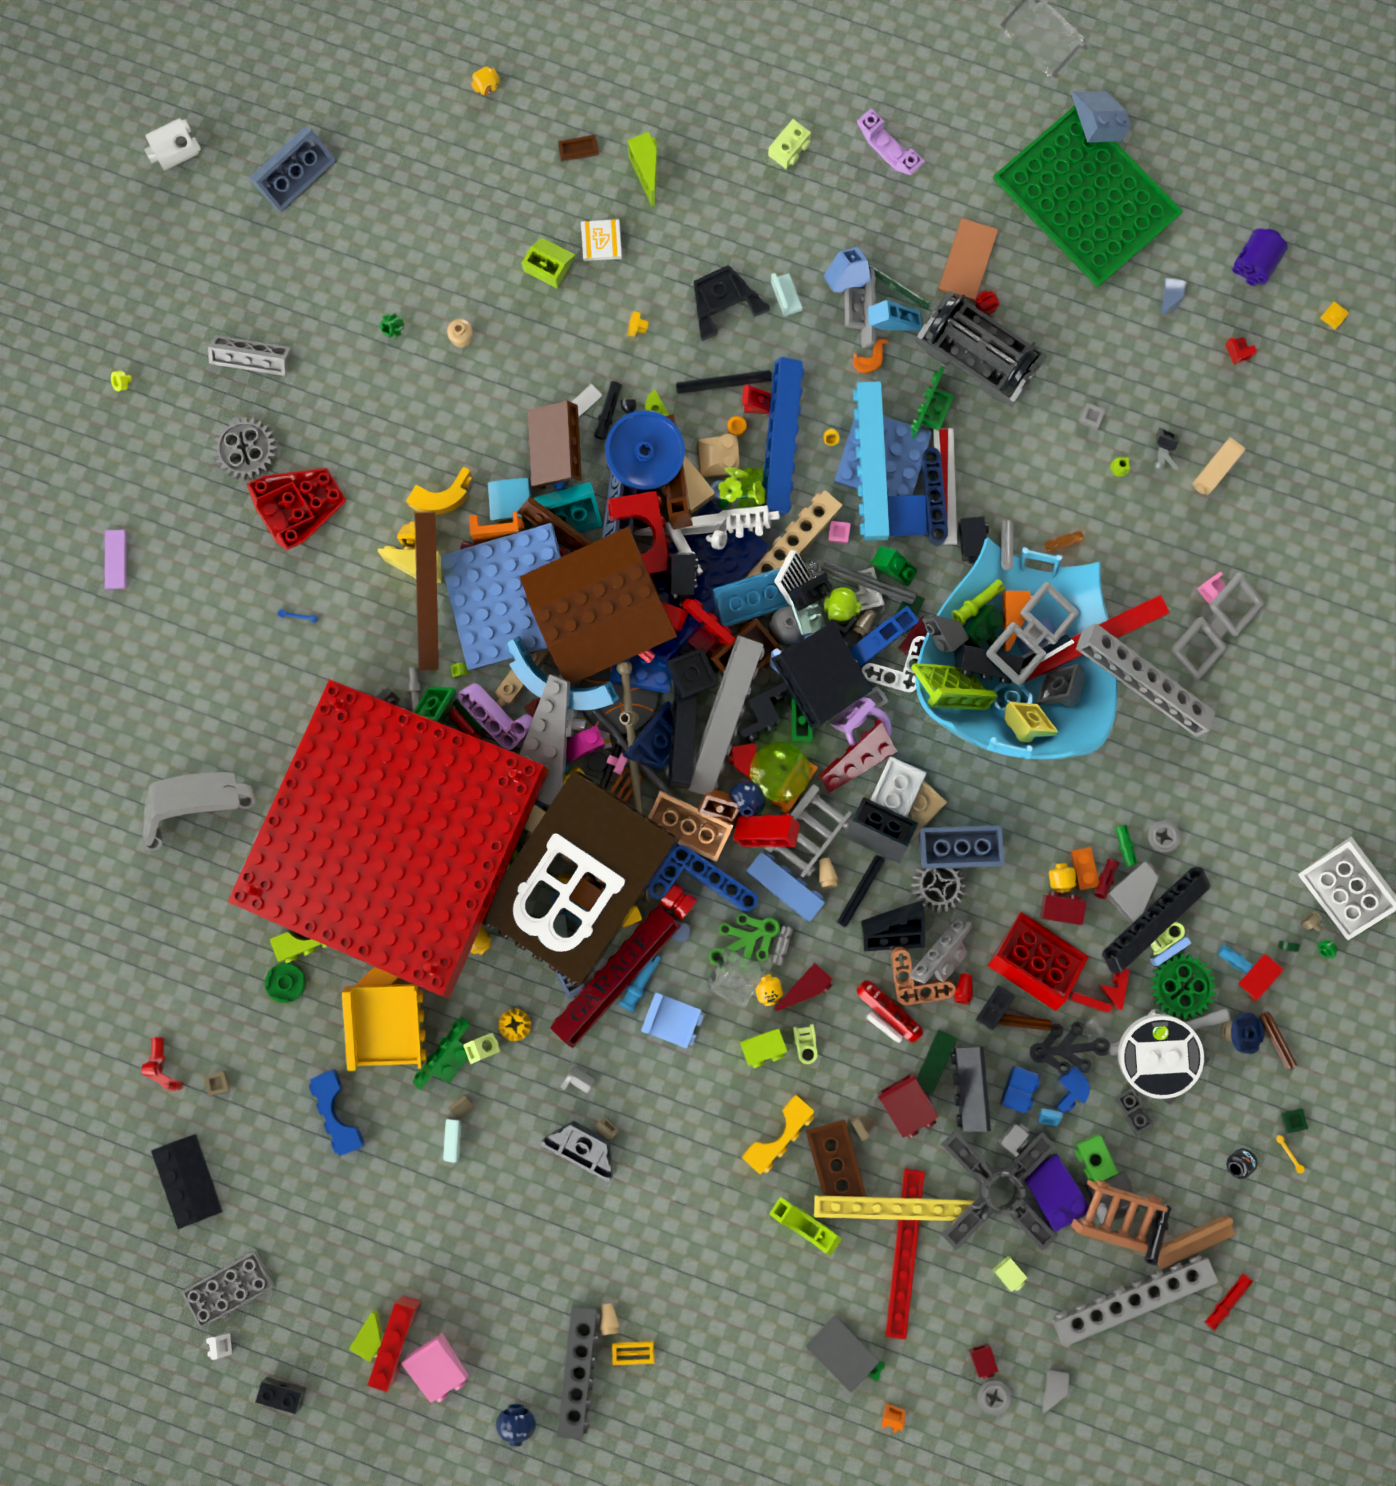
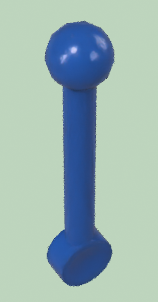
M282 609L277 613L281 618L288 616L311 620L313 623L318 621L316 615L306 616L287 613Z

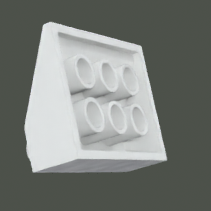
M1352 837L1330 850L1298 874L1347 940L1396 911L1395 893Z

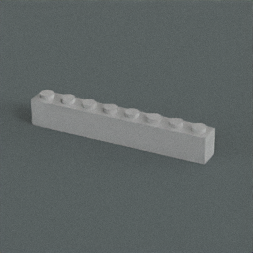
M737 635L693 763L692 781L688 790L702 795L717 790V778L724 770L725 763L723 761L725 755L730 753L732 746L730 741L732 736H735L737 733V721L744 713L745 706H743L745 698H748L750 695V683L757 675L758 668L756 666L758 660H761L764 655V644Z

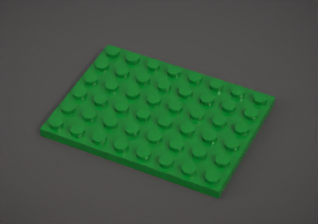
M1075 105L993 176V180L1097 288L1183 213V210L1116 141L1087 142Z

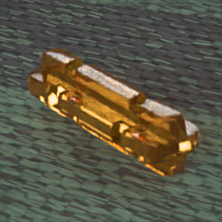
M1076 531L1072 535L1069 533L1056 537L1055 540H1047L1045 547L1050 552L1056 548L1059 549L1072 545L1074 542H1082L1084 537L1081 531Z

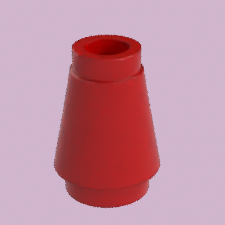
M961 973L953 995L955 997L954 1002L970 1005L971 1000H973L972 975Z

